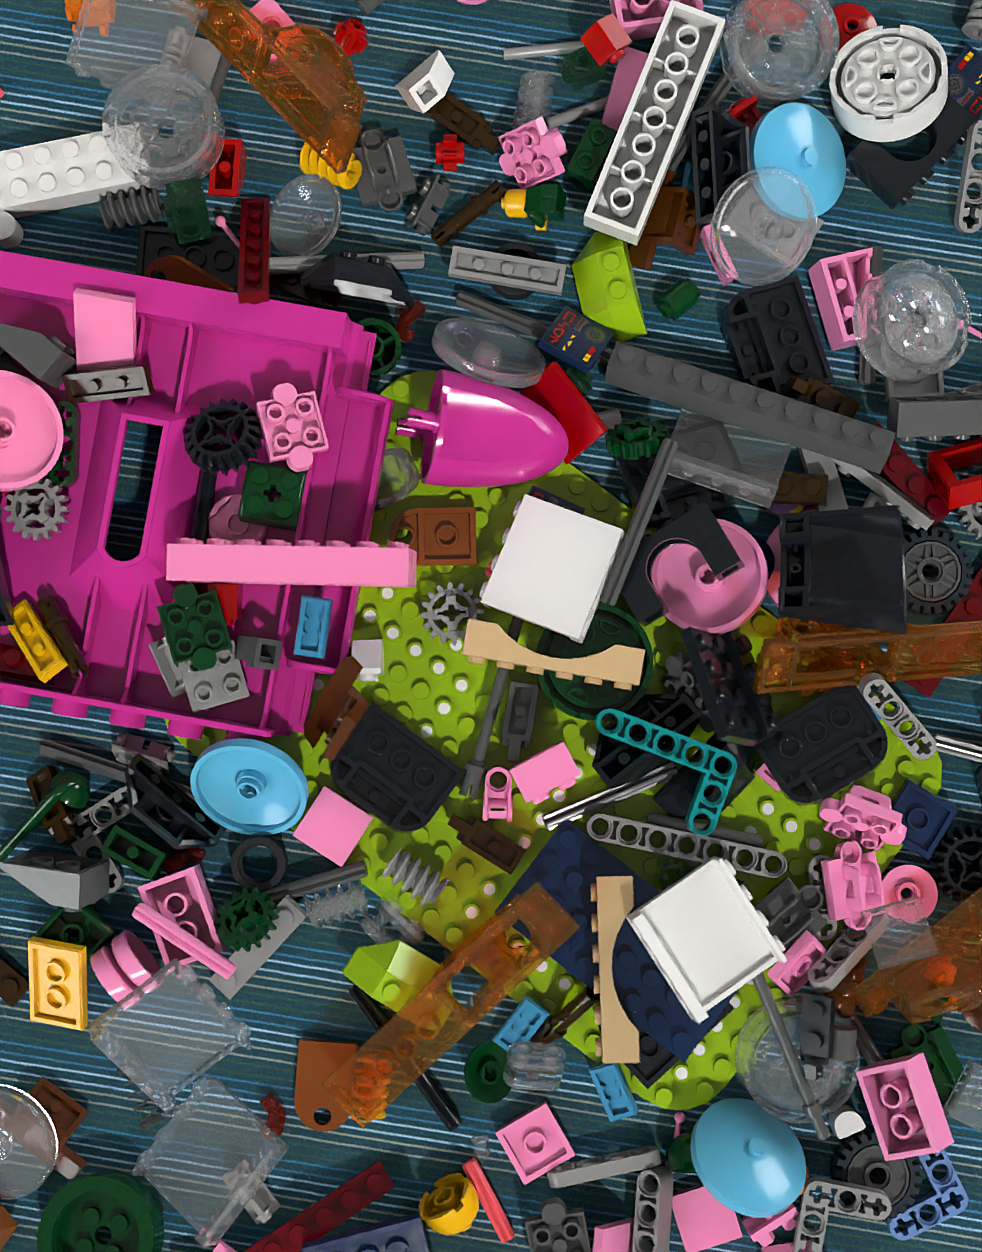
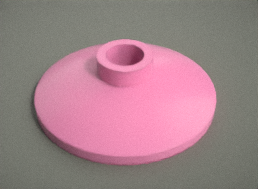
M900 865L891 869L882 879L885 898L883 907L892 919L906 924L917 923L926 919L935 909L938 900V890L934 879L926 870L915 865ZM904 888L910 890V895L907 898L901 896V891Z

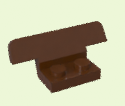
M667 170L638 245L631 244L629 256L633 268L650 271L657 245H669L686 255L695 254L702 225L696 224L694 192L686 187H672L675 171Z
M353 656L345 657L341 660L303 726L304 735L313 749L324 732H326L328 736L324 742L329 745L324 751L323 756L331 761L335 759L347 743L370 705L353 686L363 668Z
M44 1077L38 1081L19 1104L18 1108H15L0 1096V1128L68 1179L75 1178L87 1164V1161L65 1144L86 1118L89 1111Z

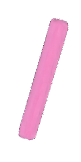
M139 903L133 910L132 917L223 978L229 979L234 974L237 968L235 963L145 903Z

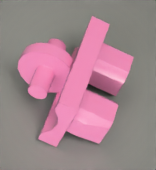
M792 1203L783 1212L774 1216H744L740 1220L753 1242L758 1241L763 1247H766L774 1242L775 1236L772 1232L774 1229L782 1225L785 1231H791L796 1227V1215L799 1213Z

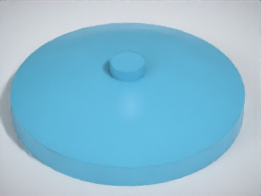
M786 103L766 112L755 124L749 138L752 184L756 193L770 210L789 220H808L824 214L838 200L846 178L845 152L836 129L820 111L803 103Z
M233 738L212 744L200 754L191 773V791L202 811L221 826L242 834L265 836L283 832L298 822L304 813L308 801V783L299 765L277 747L254 739Z
M729 1098L711 1105L697 1120L690 1140L692 1162L703 1185L720 1203L742 1215L770 1217L783 1212L798 1198L806 1179L805 1157L795 1133L778 1114L752 1100Z

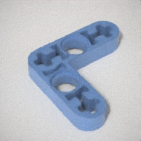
M944 1149L938 1153H933L935 1157L930 1158L929 1154L917 1156L933 1191L915 1199L912 1206L908 1204L905 1213H896L897 1217L894 1219L886 1218L887 1229L894 1238L903 1241L908 1240L966 1209L968 1196ZM937 1164L946 1165L947 1174L942 1179H935L932 1175V1170ZM951 1192L959 1195L956 1197L957 1203L954 1205L948 1201ZM936 1199L943 1203L941 1205L945 1208L944 1211L941 1210V1207L935 1201ZM925 1204L934 1206V1214L929 1219H923L919 1214L921 1207ZM910 1212L913 1213V1216L919 1222L918 1224L915 1225V1223L911 1220L913 1218L909 1215ZM898 1219L906 1222L904 1224L905 1230L900 1231L898 1228H895L898 1226Z

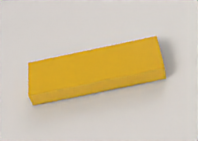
M24 599L12 608L15 622L14 625H8L7 627L39 680L46 683L64 669L68 663L31 603Z

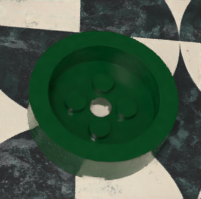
M599 603L582 644L572 641L568 636L546 628L536 649L537 654L562 659L583 658L592 653L603 652L614 645L644 649L645 654L640 684L638 686L632 685L631 690L614 688V682L605 680L602 681V685L585 683V677L573 675V680L556 678V672L544 670L543 675L536 674V677L545 697L561 712L581 720L594 721L597 713L604 709H615L623 713L629 710L643 696L653 672L652 647L642 626L628 613L608 604ZM607 713L601 718V720L613 718L615 716L610 713Z
M119 1172L91 1174L66 1185L48 1203L38 1227L37 1251L161 1252L165 1231L162 1212L160 1208L158 1209L150 1195V1190L137 1179ZM101 1226H106L111 1230L112 1237L109 1242L103 1243L99 1238L97 1231Z

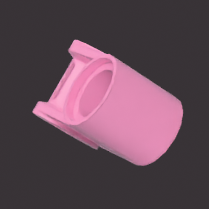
M492 766L486 772L485 795H483V821H488L490 818L506 819L507 822H512V780L509 770L504 766ZM500 771L506 775L507 780L503 786L496 787L491 784L490 776L494 772Z

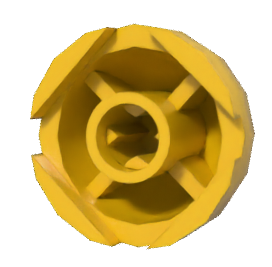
M461 1173L448 1174L436 1181L434 1185L438 1188L430 1195L426 1191L419 1203L420 1215L434 1232L446 1236L458 1234L469 1229L479 1210L478 1194L467 1177L464 1178Z

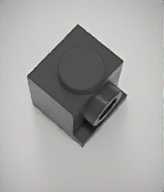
M238 635L235 659L246 660L247 667L278 671L282 641Z

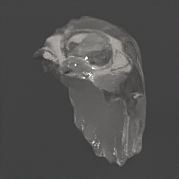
M390 447L385 451L375 511H380L404 499L416 489L420 482L419 469L413 457L405 448Z

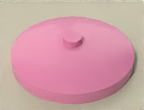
M0 370V491H14L38 482L53 468L62 450L64 432L61 416L56 405L39 385L22 375Z
M717 519L744 563L745 567L719 581L702 553L697 548L686 544H677L666 548L654 561L652 581L669 610V613L665 614V616L682 629L693 627L716 635L732 631L744 624L755 614L765 597L769 576L767 561L761 547L745 529L737 524Z

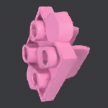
M543 117L537 118L498 137L504 151L499 158L500 166L506 175L515 176L520 189H526L565 172L559 156L567 153L566 144L562 135L558 132V127L548 130Z
M279 384L272 389L271 400L256 403L270 463L286 459L291 470L295 472L309 470L312 466L314 453L328 451L329 445L315 391L297 394L296 388L292 384Z
M853 785L841 801L826 798L820 804L819 815L825 820L824 831L832 833L838 838L856 841L868 849L879 850L884 843L900 845L907 832V828L901 824L903 814L891 810L892 805L889 797L858 785Z
M856 841L838 843L834 851L835 858L821 861L829 920L837 921L844 919L845 924L857 931L866 929L871 923V912L884 909L883 905L885 902L881 871L877 864L876 852L870 850L862 852L861 846Z

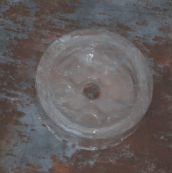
M737 0L724 18L726 22L718 44L723 71L738 92L748 99L756 96L759 103H786L809 94L824 82L837 59L840 37L836 16L827 0ZM771 37L780 38L781 51L773 52L769 48Z
M152 64L138 68L127 74L115 85L104 106L102 127L106 143L124 172L144 186L159 190H175V187L189 183L192 185L204 178L213 169L221 156L225 142V126L219 106L207 84L196 74L185 68L170 64ZM173 126L174 132L170 137L162 138L159 136V128Z
M922 259L901 261L872 276L860 289L854 303L852 315L855 339L865 359L884 376L902 382L918 381L953 366L961 358L969 342L966 341L968 327L972 326L969 303L960 284L941 266H932L925 263ZM916 311L922 315V325L913 321Z
M798 996L775 999L774 1001L796 1054L800 1056L802 1004L796 1001ZM762 1005L750 1015L738 1035L735 1047V1066L738 1077L747 1093L771 1116L789 1123H812L811 1119H807L802 1108L804 1102L764 1005ZM835 1015L834 1025H846L842 1019ZM856 1046L855 1060L840 1061L829 1058V1064L823 1065L822 1078L820 1077L817 1080L807 1079L815 1100L818 1099L824 1111L822 1116L831 1111L833 1113L836 1112L852 1094L858 1080L855 1072L860 1070L858 1046Z

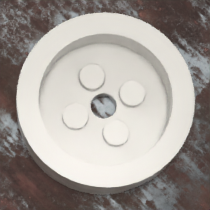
M900 24V28L883 29L882 25L868 29L853 37L839 50L830 68L829 86L834 115L845 130L861 139L875 142H891L913 136L928 127L938 117L947 99L948 66L945 51L931 34L914 26ZM884 73H894V74H895V79H894V80H893V78H891V79H880V77H881Z

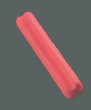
M476 1158L467 1160L463 1163L462 1168L474 1186L478 1199L500 1241L504 1243L511 1240L515 1236V1231Z

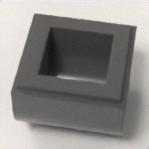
M834 1025L833 1055L830 1059L840 1061L855 1060L857 1028L855 1026Z

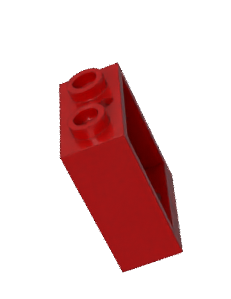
M982 438L927 453V476L949 510L982 501V474L958 480L952 472L953 470L982 463Z

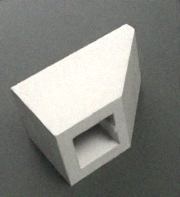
M436 50L400 81L396 88L410 109L424 114L445 96L453 79L454 72L440 50Z
M382 639L353 640L352 656L363 667L358 675V681L375 682L378 681V676H385L384 641Z

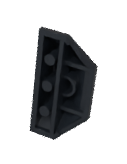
M716 104L707 105L690 113L697 225H703L723 218L752 185L749 127Z
M341 249L340 253H330L298 277L299 285L303 287L414 307V300L390 264L385 262L386 258L369 255L368 259L357 257V252Z
M685 693L646 694L634 706L624 712L686 737L691 736L703 717L702 712ZM616 718L603 729L606 731L613 730L617 724ZM639 724L633 725L629 730L630 738L636 742L643 739L645 734L644 728ZM599 733L592 767L608 787L613 789L640 780L666 758ZM662 735L657 743L658 748L662 752L669 751L673 744L672 739L668 735Z
M715 732L705 744L730 753L737 762V769L722 807V813L755 778L753 746L720 741ZM700 750L688 761L691 763L698 761L701 754ZM723 756L718 757L714 762V768L718 773H724L728 768V761ZM683 765L679 772L652 799L669 816L685 819L702 772ZM708 785L704 790V798L709 802L715 800L718 796V790L715 785ZM699 813L694 819H707V816L704 813Z
M138 753L124 770L130 811L175 849L214 847L221 839L226 828L207 816L194 800Z

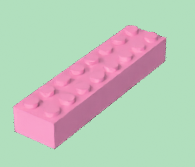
M177 538V544L167 543L166 580L189 583L416 587L417 552L410 549L409 545L403 542H387V548H380V544H375V542H357V547H350V544L344 541H327L326 547L320 546V543L308 540H297L296 546H291V542H285L284 540H267L266 545H262V542L250 539H237V545H232L233 541H225V539H207V544H203V541L192 538Z

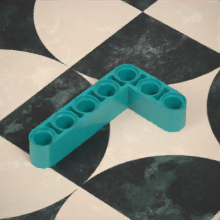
M609 708L598 712L594 723L595 728L601 734L702 772L688 808L685 823L687 828L696 835L705 836L713 832L737 769V762L734 756L726 751L615 709ZM607 713L614 715L617 720L615 728L610 731H606L601 726V718ZM635 724L641 725L645 732L643 739L637 742L633 741L629 735L630 728ZM662 735H668L673 742L671 749L667 752H662L657 745L658 739ZM695 745L699 748L701 754L698 761L691 763L686 758V751L690 746ZM721 756L725 757L728 761V768L724 773H718L714 768L715 760ZM708 785H715L718 790V796L715 800L709 802L704 798V790ZM704 813L708 819L707 825L703 829H696L693 825V819L697 814Z

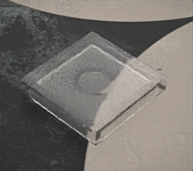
M919 896L860 912L879 970L938 954V949Z
M969 1059L943 1111L946 1115L982 1132V1065Z

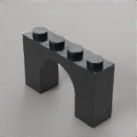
M947 94L942 111L925 128L930 143L928 154L925 157L916 161H902L889 154L877 142L863 139L848 155L846 168L892 210L899 203L904 206L916 193L912 189L918 183L923 186L933 176L935 172L932 168L937 163L942 166L953 155L954 152L951 148L956 143L962 145L967 140L969 128L976 119Z
M706 502L691 505L685 510L684 515L676 520L672 518L660 525V530L651 535L645 534L641 539L621 593L637 621L644 627L669 613L652 581L654 561L666 548L677 544H686L697 548L719 581L745 567Z

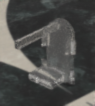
M488 1135L471 1137V1143L475 1144L473 1157L481 1161L482 1167L483 1161L491 1154L486 1144L489 1141Z

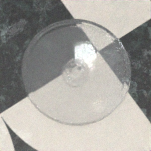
M763 167L742 175L724 192L713 214L710 242L717 264L731 278L752 286L769 285L788 276L803 261L815 237L817 207L814 196L808 185L799 176L781 168Z
M468 318L446 319L436 325L432 336V347L444 362L459 372L485 383L511 388L529 387L541 380L546 367L543 355L533 344L510 330L485 321Z
M0 1084V1199L11 1200L34 1192L49 1177L57 1160L58 1140L56 1130L49 1115L33 1097L18 1088Z

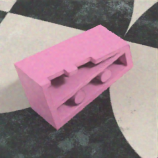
M873 247L820 259L808 270L831 351L856 346L871 334L869 285L872 283L870 258L872 257Z

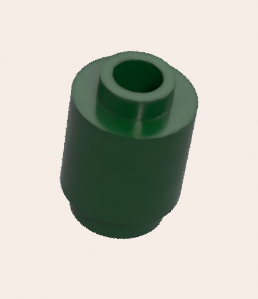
M687 278L684 281H678L658 298L659 312L666 319L677 320L697 303V299L701 295L698 287Z

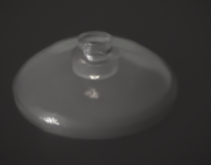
M305 174L291 180L279 192L271 208V239L281 253L288 257H312L321 252L331 242L337 232L342 215L341 198L335 185L323 176Z

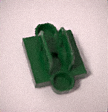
M187 582L177 585L171 594L173 602L157 606L173 663L175 665L190 660L192 666L198 671L202 672L212 669L217 663L216 652L233 648L216 590L199 595L197 588L191 583Z
M910 1023L900 1030L902 1043L887 1050L890 1058L893 1059L923 1052L942 1108L945 1109L955 1104L958 1097L955 1086L969 1079L942 1026L938 1024L925 1030L919 1024Z

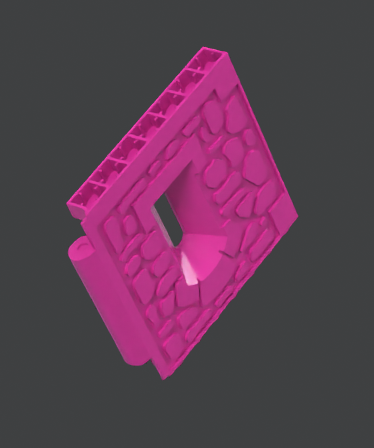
M0 251V323L40 332L48 338L53 334L75 351L73 355L75 359L76 341L73 292L76 288L136 298L137 351L134 364L148 363L155 391L151 395L74 403L81 413L79 477L73 486L62 487L63 490L60 495L69 496V500L64 503V506L71 508L70 512L64 513V517L69 522H61L59 524L62 528L61 533L52 531V539H46L42 534L41 541H34L32 536L30 539L22 538L23 531L17 533L12 530L16 523L6 521V518L11 516V512L4 510V507L11 505L12 501L6 498L8 494L4 491L0 496L2 516L0 517V558L12 608L26 599L31 603L45 626L47 622L37 602L44 597L48 607H50L47 595H54L62 614L67 616L70 624L68 627L86 664L90 668V671L84 676L79 669L80 677L72 678L68 666L58 672L54 685L0 676V704L29 707L31 695H39L53 698L51 712L54 714L87 718L89 705L111 709L109 723L144 729L147 715L169 719L167 734L191 739H202L204 726L227 730L225 740L247 738L261 741L262 736H290V731L304 733L303 726L308 717L315 673L333 675L341 660L349 655L361 586L242 584V620H234V625H226L230 641L234 640L236 648L238 635L282 641L279 669L277 671L247 667L246 660H240L250 696L211 707L210 711L201 710L192 713L187 693L175 698L171 697L148 644L166 637L157 606L172 603V590L175 586L184 583L166 580L167 543L177 544V538L191 537L201 471L199 466L191 461L190 456L186 452L184 446L186 443L183 435L188 433L185 425L193 423L191 415L198 416L200 414L199 407L207 409L210 401L217 405L221 398L226 400L227 403L234 398L238 403L244 402L258 415L256 403L271 400V391L276 385L290 383L296 388L297 394L315 391L329 449L328 451L314 453L312 466L309 470H305L307 474L296 531L267 526L266 535L261 541L262 545H266L267 540H284L285 542H291V546H296L297 540H308L320 543V546L326 547L327 541H344L349 543L350 547H357V542H369L394 407L393 400L376 393L367 392L377 333L363 331L364 326L352 322L348 314L344 312L272 299L269 302H261L259 304H239L238 293ZM8 353L26 378L39 385L50 396L54 404L60 401L69 402L64 383L59 389L39 380ZM65 408V412L60 413L61 419L65 421V429L63 428V430L71 433L72 429L66 427V419L72 417V413ZM128 421L162 426L140 554L129 561H118L107 552L105 546ZM68 436L63 438L62 453L68 452L72 447V441ZM264 439L261 440L263 449L255 450L257 459H248V462L255 461L289 468L286 459L270 463ZM59 457L58 460L63 461V471H58L57 475L64 481L66 476H70V471L65 469V461L71 462V458ZM243 464L239 466L238 473L230 469L227 476L222 474L221 471L218 472L212 508L216 502L225 496L242 495L247 466ZM48 473L42 478L43 482L46 479H50ZM34 490L31 493L38 496L41 492L44 493L45 491ZM271 490L270 493L265 494L268 496L269 502H274L275 498L281 497L277 494V490ZM40 504L35 505V507L37 508V512L35 514H39L41 512L38 509ZM37 522L35 525H31L30 527L36 529L44 527L45 525L41 524L40 522ZM209 531V532H208V539H213V538L211 537L210 531ZM201 583L199 595L208 592V584L234 583ZM302 595L333 599L325 658L294 654ZM0 626V644L19 647L7 626ZM49 633L50 636L52 637L53 641H54L55 644L57 645V643H56V641H55V639H54L52 633Z

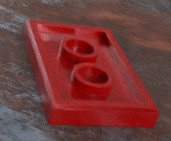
M557 361L551 363L520 392V394L533 400L550 412L565 429L569 440L568 454L563 460L566 465L574 461L609 430Z

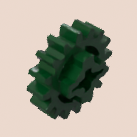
M636 418L630 422L625 420L620 424H615L614 429L607 431L605 435L606 448L608 453H613L615 458L623 455L625 460H637L641 456L650 457V455L658 453L663 439L669 438L666 424H660V420L653 422L650 421V418Z
M243 887L242 894L239 895L236 891H233L232 900L223 899L226 906L224 909H217L216 912L221 918L214 920V924L219 927L215 931L227 947L231 946L237 952L242 947L246 952H250L252 944L260 948V940L263 938L266 940L271 939L268 932L269 930L277 929L273 921L279 919V915L275 912L277 905L265 891L262 893L257 887H254L251 892L247 887Z

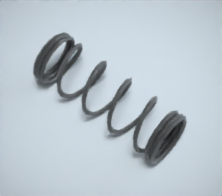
M134 1060L118 1068L117 1073L122 1075L129 1071L140 1070L135 1076L126 1081L123 1086L145 1082L142 1087L128 1097L131 1099L150 1094L149 1098L133 1110L138 1111L148 1107H156L149 1115L139 1121L141 1129L144 1130L161 1122L163 1118L161 1114L150 1117L157 1110V1105L141 1107L150 1100L153 1094L145 1092L135 1095L146 1086L147 1081L138 1080L129 1083L142 1071V1068H136L140 1064L138 1063L139 1061Z

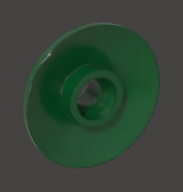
M492 1042L482 1043L475 1047L469 1054L464 1068L465 1084L470 1094L480 1102L496 1103L502 1100L511 1090L515 1069L509 1052L497 1043Z

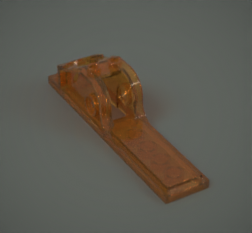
M171 0L336 174L346 172L362 127L359 120L367 99L362 86H359L356 81L350 57L330 36L308 25L295 24L286 27H276L259 20L240 0ZM271 54H275L281 61L269 63ZM285 84L291 85V86L295 87L296 89L289 88V87H287Z
M779 617L775 637L764 638L753 687L757 694L850 686L858 685L862 677L868 673H877L886 682L982 674V621L932 625H913L907 623V635L814 621H812V625L809 628L808 623L811 621ZM876 642L889 643L887 652H883Z
M538 882L531 886L522 896L518 893L454 949L436 969L426 985L322 1083L323 1088L362 1128H365L579 929L580 925ZM521 920L529 928L531 940L525 946L512 948L506 942L505 929L508 930L516 921ZM473 963L488 980L473 994L464 1008L446 987L452 982L453 977L466 965L469 966Z
M982 887L854 988L859 1010L866 1018H869L872 1014L878 1015L883 1012L888 1006L889 1001L898 1008L912 1025L929 1021L931 1017L956 1010L960 1013L975 1009L982 1004ZM943 997H947V998H949L951 1001H942V1000H938V999H939V998H943Z

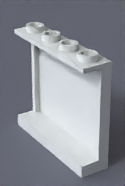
M525 494L522 502L518 501L514 508V522L512 527H508L504 532L502 538L504 546L500 555L496 554L492 561L491 571L493 572L489 582L485 581L481 588L480 597L482 599L480 602L486 608H495L568 636L572 641L582 644L625 533L621 528Z
M715 856L626 916V919L685 1011L697 1023L709 1017L706 1011L777 961L782 963L787 961L782 953L785 951L782 942L777 936H771L766 928L769 925L766 917L760 910L755 911L750 903L753 898L743 884L739 886L734 878L736 871L727 859L723 860Z

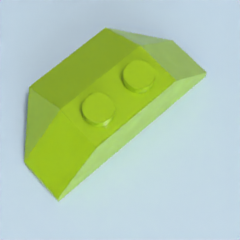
M600 231L595 232L571 265L583 315L615 332L613 338L619 342L648 335L626 241Z
M401 940L382 942L369 946H358L341 971L342 974L370 997L424 1028L439 1031L455 1007L449 970Z

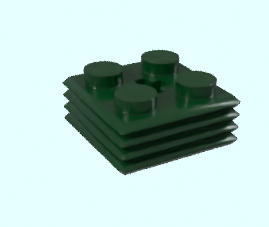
M249 461L238 512L239 520L241 522L296 531L307 472H295L288 467ZM271 490H277V494L281 496L280 498H275L274 502H269L268 496L265 495L270 493Z
M90 905L83 907L79 912H66L63 910V907H58L34 934V937L86 946L88 965L91 955L102 946H105L117 933V929ZM77 928L80 931V939L78 938L73 941L70 938L73 934L70 929L74 930Z

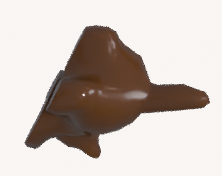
M861 958L859 963L852 968L832 991L820 993L835 996V1013L840 1018L847 1019L854 1016L857 994L862 991L865 981L866 958ZM803 996L797 998L796 1001L799 1004H802Z

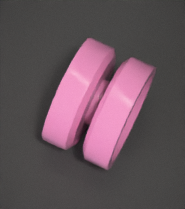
M124 930L112 939V948L102 946L91 955L90 962L96 977L106 991L119 1004L127 1008L142 999L143 990L152 991L163 983L164 976L157 960L146 945L134 933Z

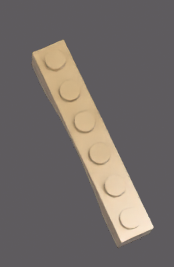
M468 619L462 655L468 656L467 662L485 665V660L497 661L496 667L514 670L515 665L525 666L528 673L543 675L544 670L556 672V678L573 680V675L585 677V683L602 685V681L605 680L614 682V688L631 690L632 685L638 686L640 684L645 654L644 649L614 645L603 652L588 657L574 659L552 658L537 654L521 646L509 637L496 623Z
M633 876L596 877V884H591V902H597V914H591L592 932H598V944L592 945L593 963H599V975H593L594 994H600V1006H594L595 1025H601V1037H595L596 1056H602V1063H640L639 1032L628 1019L619 1003L612 975V955L616 937L624 919L634 907Z

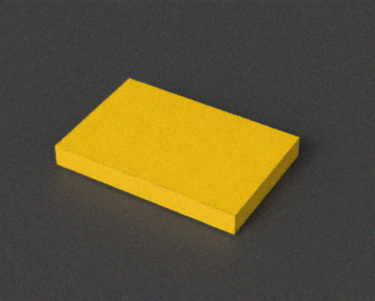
M33 936L28 940L30 1020L83 1031L88 1026L86 946Z

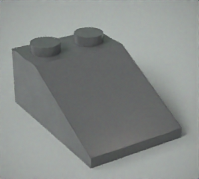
M0 323V347L39 380L59 389L64 383L62 375L67 372H73L77 367L76 359L73 357L75 351L53 334L48 338L40 332Z
M30 849L0 862L1 870L50 905L63 907V910L66 912H79L83 907L95 904L97 900L108 895L110 860Z

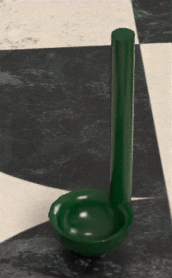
M71 770L61 771L53 776L50 781L52 790L0 847V862L10 855L59 799L73 808H83L86 806L90 798V785L86 777L80 772Z

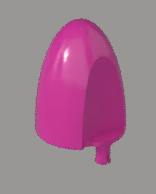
M439 369L435 377L427 411L409 407L407 414L409 418L403 419L398 417L396 426L401 427L395 429L396 436L420 439L422 442L421 482L422 484L438 486L494 487L529 481L545 475L559 466L568 454L569 440L563 426L550 412L533 400L496 383Z

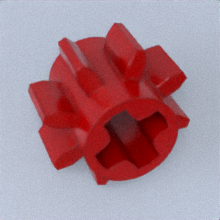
M349 18L348 21L345 20L344 23L339 21L332 32L335 35L336 48L349 56L356 54L357 51L362 53L369 42L366 39L368 36L366 34V27L352 18Z
M443 134V142H436V164H443V171H457V164H464V142H457V134Z

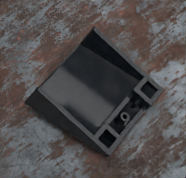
M899 505L780 514L779 617L907 635L905 550Z

